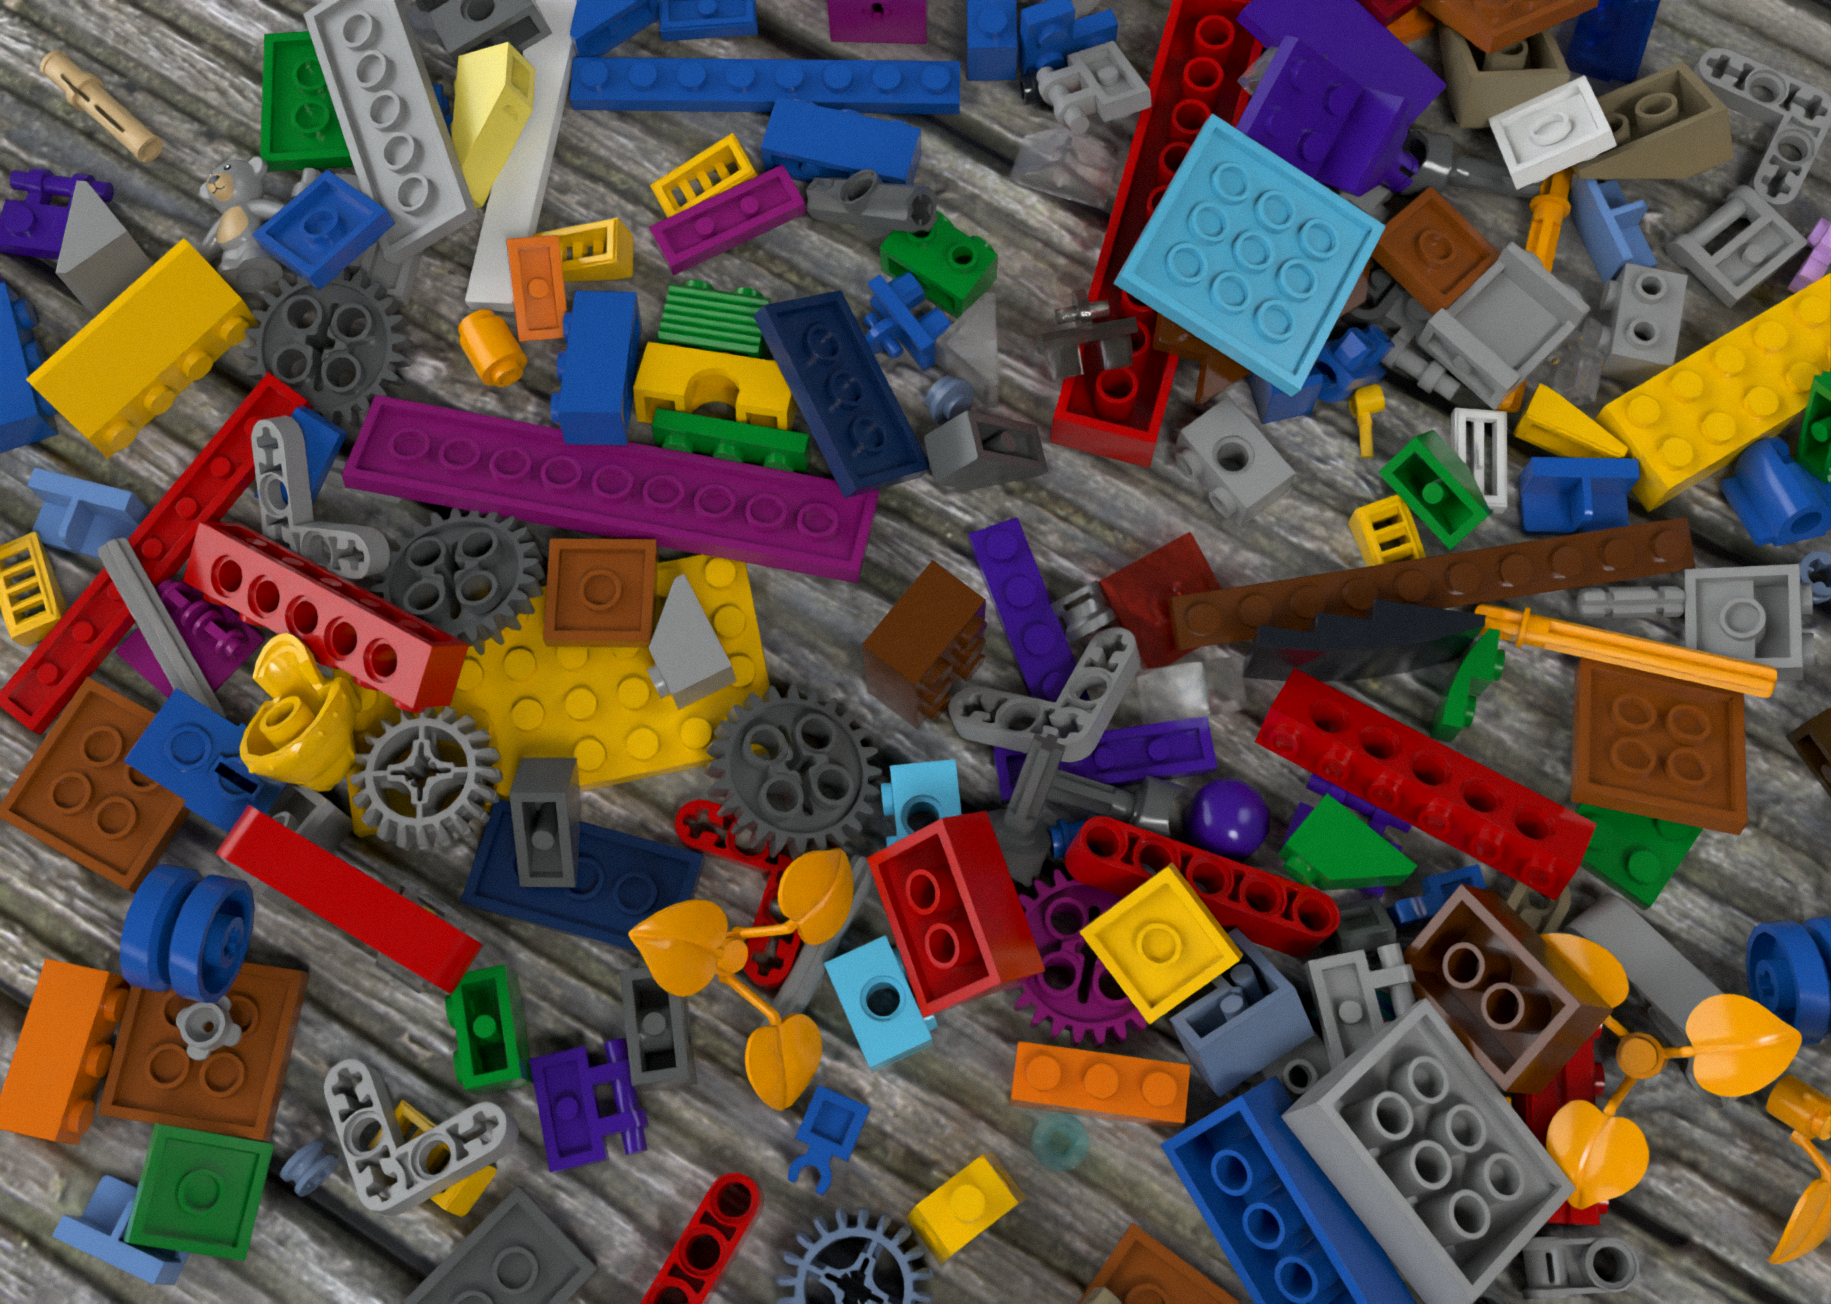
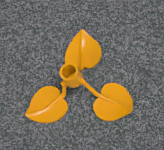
M838 847L830 850L807 852L795 859L785 870L778 890L779 908L783 915L789 918L783 924L749 928L735 926L731 931H728L727 917L719 906L707 900L692 899L673 904L654 913L628 933L631 941L642 954L652 977L666 992L682 997L693 995L705 988L714 975L717 974L720 983L729 985L768 1018L770 1025L756 1029L748 1038L745 1050V1067L748 1079L758 1097L767 1106L778 1111H784V1109L792 1106L814 1077L822 1055L820 1031L810 1017L801 1013L794 1012L788 1014L781 1020L779 1013L735 977V973L744 967L748 958V949L744 943L746 938L786 935L792 933L797 928L803 942L816 946L831 939L841 929L851 909L854 881L848 857Z
M1565 933L1539 935L1612 1008L1625 1001L1629 993L1628 977L1622 964L1611 952L1595 942L1576 935ZM1720 994L1709 997L1693 1009L1686 1023V1033L1693 1046L1667 1048L1665 1043L1656 1035L1647 1032L1630 1033L1626 1027L1609 1015L1603 1024L1621 1040L1616 1048V1060L1621 1070L1626 1074L1624 1080L1607 1102L1603 1112L1597 1106L1585 1100H1574L1564 1105L1553 1117L1546 1136V1151L1576 1188L1567 1201L1577 1209H1584L1596 1203L1616 1198L1634 1188L1646 1173L1650 1150L1643 1131L1630 1119L1614 1117L1618 1107L1631 1088L1636 1085L1638 1079H1647L1659 1075L1666 1068L1668 1059L1695 1057L1693 1063L1694 1077L1704 1090L1726 1097L1751 1094L1770 1084L1788 1068L1802 1043L1801 1033L1782 1021L1760 1003L1735 994Z
M1792 1074L1783 1077L1775 1085L1767 1100L1766 1109L1769 1114L1794 1129L1790 1140L1803 1148L1820 1170L1821 1178L1814 1180L1803 1192L1776 1249L1769 1258L1765 1259L1774 1265L1783 1264L1810 1253L1824 1242L1831 1233V1166L1811 1142V1139L1816 1137L1823 1141L1831 1137V1098Z

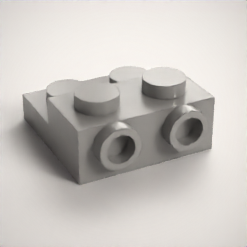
M1799 564L1684 569L1686 594L1685 636L1687 648L1773 666L1777 669V681L1803 680V666L1815 665L1814 633H1802L1801 615L1813 614L1812 582H1800Z

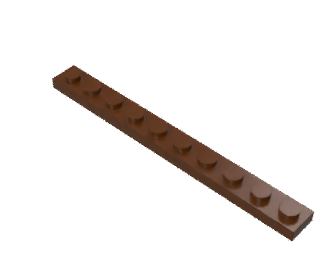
M1687 517L1176 596L1168 598L1176 651L1253 639L1259 625L1306 631L1317 612L1363 619L1375 599L1445 609L1684 571V569H1696L1688 519Z

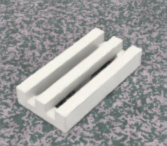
M1455 408L1451 414V449L1466 464V421H1470L1471 472L1489 509H1492V513L1503 514L1507 508V411ZM1484 422L1492 423V495H1484Z

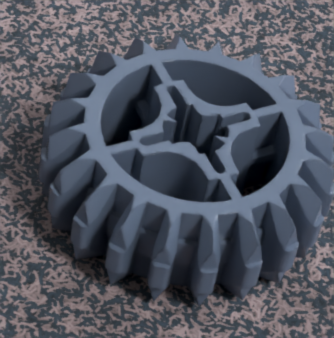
M866 1207L859 1209L858 1225H849L847 1211L844 1208L837 1209L836 1220L839 1228L831 1231L827 1221L822 1216L815 1218L814 1224L821 1237L813 1241L807 1233L799 1231L796 1234V1239L807 1248V1251L803 1257L791 1251H785L783 1255L784 1261L798 1266L796 1275L779 1274L776 1280L778 1285L794 1286V1297H783L777 1300V1304H810L808 1299L809 1277L829 1287L835 1295L836 1304H847L845 1302L847 1292L840 1288L839 1283L830 1280L828 1275L832 1274L843 1279L848 1274L853 1279V1271L861 1272L866 1260L869 1259V1264L864 1273L866 1275L864 1285L872 1290V1294L884 1300L883 1304H915V1301L932 1303L934 1300L933 1293L917 1291L916 1281L928 1280L933 1277L932 1269L922 1268L914 1271L911 1263L925 1254L924 1247L918 1245L906 1253L901 1245L909 1238L911 1230L904 1226L899 1229L894 1238L887 1235L886 1232L892 1221L891 1215L887 1213L880 1217L876 1229L868 1227L870 1210ZM851 1238L868 1239L856 1262L847 1269H835L817 1260L827 1248L839 1241ZM883 1247L892 1253L901 1268L904 1279L903 1301L882 1291L875 1282L874 1273ZM858 1299V1304H863L861 1299ZM868 1299L867 1302L864 1303V1304H880V1303H878V1302H876V1301H874V1300H872V1299Z

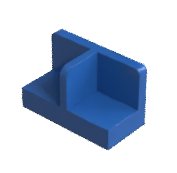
M1532 457L1518 476L1522 532L1525 535L1566 536L1629 526L1627 493L1640 479L1638 459Z

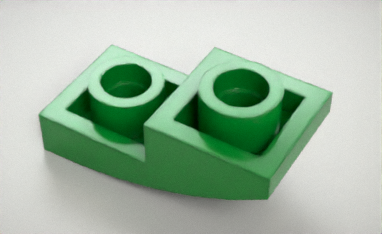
M1489 628L1455 669L1439 701L1430 738L1452 742L1464 727L1469 728L1471 726L1476 709V696L1473 695L1480 696L1493 681H1499L1505 663V650L1498 649L1500 630Z

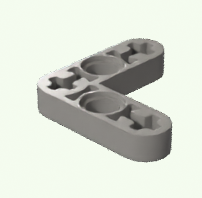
M1712 48L1700 57L1692 71L1727 108L1775 128L1747 186L1755 190L1779 214H1782L1797 196L1831 125V97L1816 87L1725 48ZM1713 68L1722 71L1720 79L1711 75ZM1738 78L1744 79V82L1741 85V87L1737 89L1734 86L1739 80ZM1754 85L1767 87L1774 94V101L1762 102L1757 100L1752 95L1750 87ZM1786 98L1791 100V102L1786 107L1787 110L1781 108V105L1786 100ZM1805 108L1813 111V120L1804 117ZM1788 143L1796 146L1802 154V160L1789 161L1779 153L1778 145ZM1775 175L1783 177L1775 191L1776 197L1766 194L1768 191L1767 185Z
M286 415L259 420L252 430V450L263 536L343 578L360 579L385 571L390 562V549L387 540L378 529L369 526L314 521L305 440L299 424L292 417ZM281 482H283L287 490L288 505L282 497ZM323 537L326 539L330 548V561L327 559L323 550ZM353 547L363 551V554L353 555Z
M1116 627L1102 630L1096 634L1089 642L1056 702L986 687L973 686L961 690L950 700L948 706L949 715L956 732L960 737L970 741L1022 753H1028L1034 735L1038 734L1046 738L1049 733L1058 737L1057 743L1066 746L1061 759L1062 762H1075L1086 758L1096 748L1139 669L1141 658L1135 636L1129 630ZM1102 687L1106 689V692L1096 700L1084 701L1079 699L1080 695L1089 688ZM1018 718H1035V722L1025 730L1013 731L1009 729L1012 722Z
M346 1059L333 1066L325 1079V1098L358 1196L365 1207L383 1215L396 1216L410 1210L504 1157L517 1142L519 1128L514 1115L494 1103L482 1102L471 1106L405 1143L383 1078L377 1069L358 1059ZM354 1076L362 1079L355 1086V1091L359 1102L369 1106L368 1108L361 1109L357 1099L345 1094L352 1088L351 1079ZM488 1119L499 1124L491 1131L493 1138L491 1142L477 1138L486 1132L485 1122ZM379 1121L383 1132L379 1144L374 1149L363 1152L359 1142L361 1132L369 1123ZM459 1135L471 1141L464 1144L463 1141L459 1139ZM447 1144L451 1153L449 1164L441 1173L431 1175L427 1169L429 1153L437 1145ZM381 1164L382 1170L374 1168L372 1165ZM383 1172L398 1181L390 1187L392 1197L389 1199L379 1194L387 1187Z

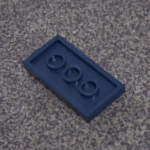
M841 290L763 305L753 317L845 499L921 478L930 470L929 462Z
M499 799V802L493 804L489 822L486 824L460 903L466 907L642 955L628 935L629 931L654 913L668 906L694 899L706 858L703 854L580 821L576 886L520 887L511 803Z

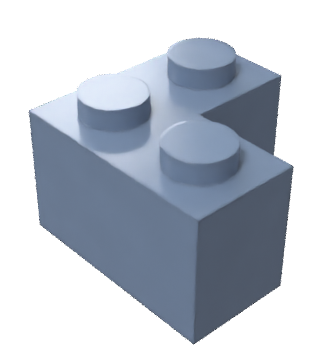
M1237 927L1227 934L1242 952L1241 960L1204 986L1207 993L1206 996L1170 1018L1190 1063L1218 1097L1315 1035L1295 987Z

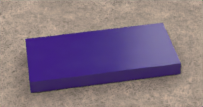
M1252 0L1236 18L1273 55L1276 54L1285 35L1297 37L1364 87L1406 98L1411 102L1408 127L1447 86L1439 76L1356 0Z

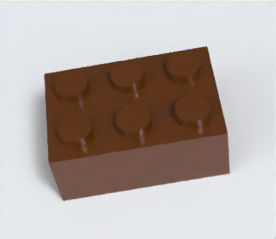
M932 560L862 643L868 692L917 730L927 718L932 722L936 721L946 710L952 699L948 692L960 678L966 682L970 680L985 660L986 656L981 652L986 644V639L984 638V630L987 627V622L985 621L986 599Z
M1461 884L1402 954L1405 964H1411L1416 982L1411 984L1413 993L1420 1000L1427 998L1471 1056L1505 1092L1539 1095L1614 1010L1495 891Z

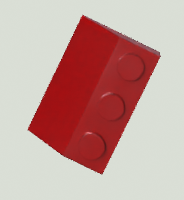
M987 811L941 818L867 858L923 1018L1002 991L1046 971Z

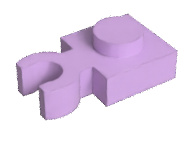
M1822 217L1806 238L1809 242L1806 246L1811 248L1787 288L1794 293L1821 279L1831 263V221L1829 222Z

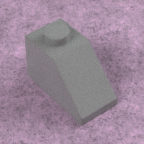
M685 574L674 578L649 646L656 665L647 669L660 698L662 699L671 694L680 710L737 680L732 665Z

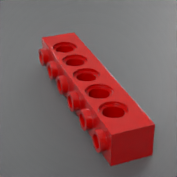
M199 522L183 581L202 591V598L212 604L231 607L240 612L239 619L254 626L267 627L276 632V636L288 633L297 637L315 654L314 659L317 663L348 672L353 675L352 681L355 684L366 689L384 692L393 697V705L402 710L423 713L428 707L451 705L469 644L241 523Z
M1296 668L1293 669L1271 705L1255 739V743L1555 901L1578 870L1597 825L1593 821Z

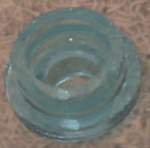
M1055 1113L1046 1116L1037 1124L1032 1135V1150L1036 1159L1042 1166L1051 1171L1066 1172L1072 1170L1087 1155L1089 1148L1087 1131L1078 1119L1069 1114ZM1056 1132L1065 1133L1071 1142L1069 1151L1063 1154L1055 1153L1049 1146V1138L1052 1134Z

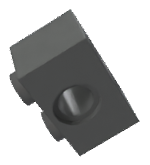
M449 0L428 13L448 54L456 65H458L459 55L509 42L520 53L553 34L535 0Z
M648 967L621 970L620 980L632 1086L640 1092L697 1084L687 996H676L666 992L654 980Z

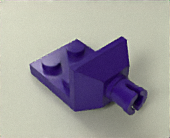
M1285 35L1235 128L1322 185L1356 197L1364 195L1381 183L1391 192L1403 191L1411 185L1413 180L1400 172L1399 167L1402 166L1417 175L1419 170L1417 158L1401 149L1407 138L1411 102L1404 97L1364 87L1300 38Z

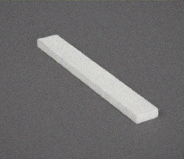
M535 0L553 34L523 51L522 56L536 69L533 111L504 167L491 187L465 297V303L472 310L489 309L492 311L514 312L506 239L533 237L536 233L571 80L573 57H576L570 37V29L577 0Z

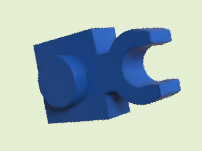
M818 1084L795 1137L796 1140L810 1146L806 1154L799 1156L792 1162L788 1171V1181L796 1184L804 1168L809 1166L816 1167L820 1171L821 1179L815 1193L821 1196L825 1195L830 1189L833 1180L830 1167L833 1156L849 1162L871 1108Z

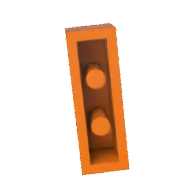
M45 959L0 1094L1 1130L66 1144H79L81 1135L87 1132L94 1118L95 1103L92 1100L99 1078H102L107 1073L113 1057V1048L110 1044L117 1022L122 1021L129 995V983L123 977L108 971Z
M1018 1041L1009 1105L1178 1129L1185 1124L1191 1065Z

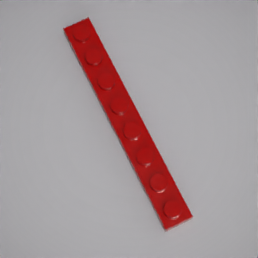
M267 372L127 539L155 589L166 579H172L190 557L199 522H219L256 478L252 450V430L254 425L259 420L285 415L291 417L296 407L306 406L311 410L314 408L305 398L271 373ZM105 567L0 691V707L34 733L39 735L44 733L73 698L86 677H90L135 623L133 616Z

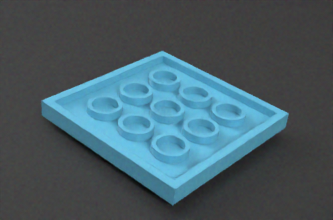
M1212 113L1203 124L1113 284L1292 397L1301 390L1386 226Z

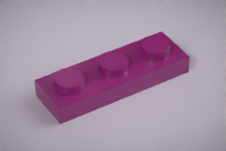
M782 164L649 226L656 246L674 276L806 214V204Z

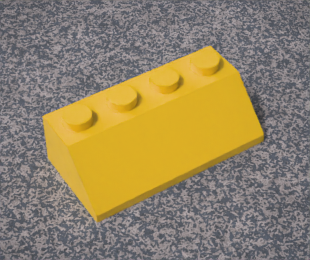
M183 238L26 380L67 422L109 459L118 450L128 447L136 438L137 433L156 415L166 412L174 403L175 398L193 381L204 377L212 368L213 363L231 346L241 343L247 337L244 334L245 329L252 328L258 321L251 314L250 309L242 298L199 252Z

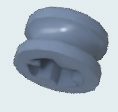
M1826 551L1811 552L1797 563L1800 566V582H1812L1808 576L1811 572L1820 573L1823 571L1828 578L1826 582L1820 581L1814 584L1812 582V603L1820 604L1831 598V553Z
M317 1138L304 1145L288 1160L280 1172V1177L284 1181H295L294 1191L300 1197L309 1194L320 1186L339 1164V1158L335 1154L326 1155L324 1153L325 1143L321 1139Z

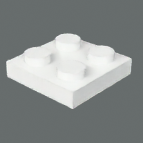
M1585 75L1488 119L1516 190L1531 183L1543 181L1554 173L1579 162L1591 160L1600 153L1617 146L1612 130Z

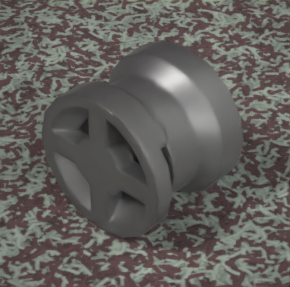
M1097 580L1050 605L1054 614L1062 616L1067 624L1065 634L1070 642L1093 632L1117 618L1114 610L1111 607L1105 606L1101 600L1102 588ZM1088 592L1091 594V598L1069 610L1066 609V604Z

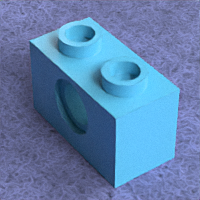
M956 759L890 766L891 782L881 783L884 816L895 815L897 836L886 837L887 847L915 833L908 826V821L917 812L926 811L932 813L938 820L945 817L962 815Z
M886 935L824 963L871 1073L933 1046V1040L929 1031L938 1027L934 1015L926 1018L922 1017L917 1000L914 999L906 980L909 977L898 947L891 948ZM879 989L894 991L900 998L897 1010L888 1016H878L872 1013L868 1008V1001L875 991Z

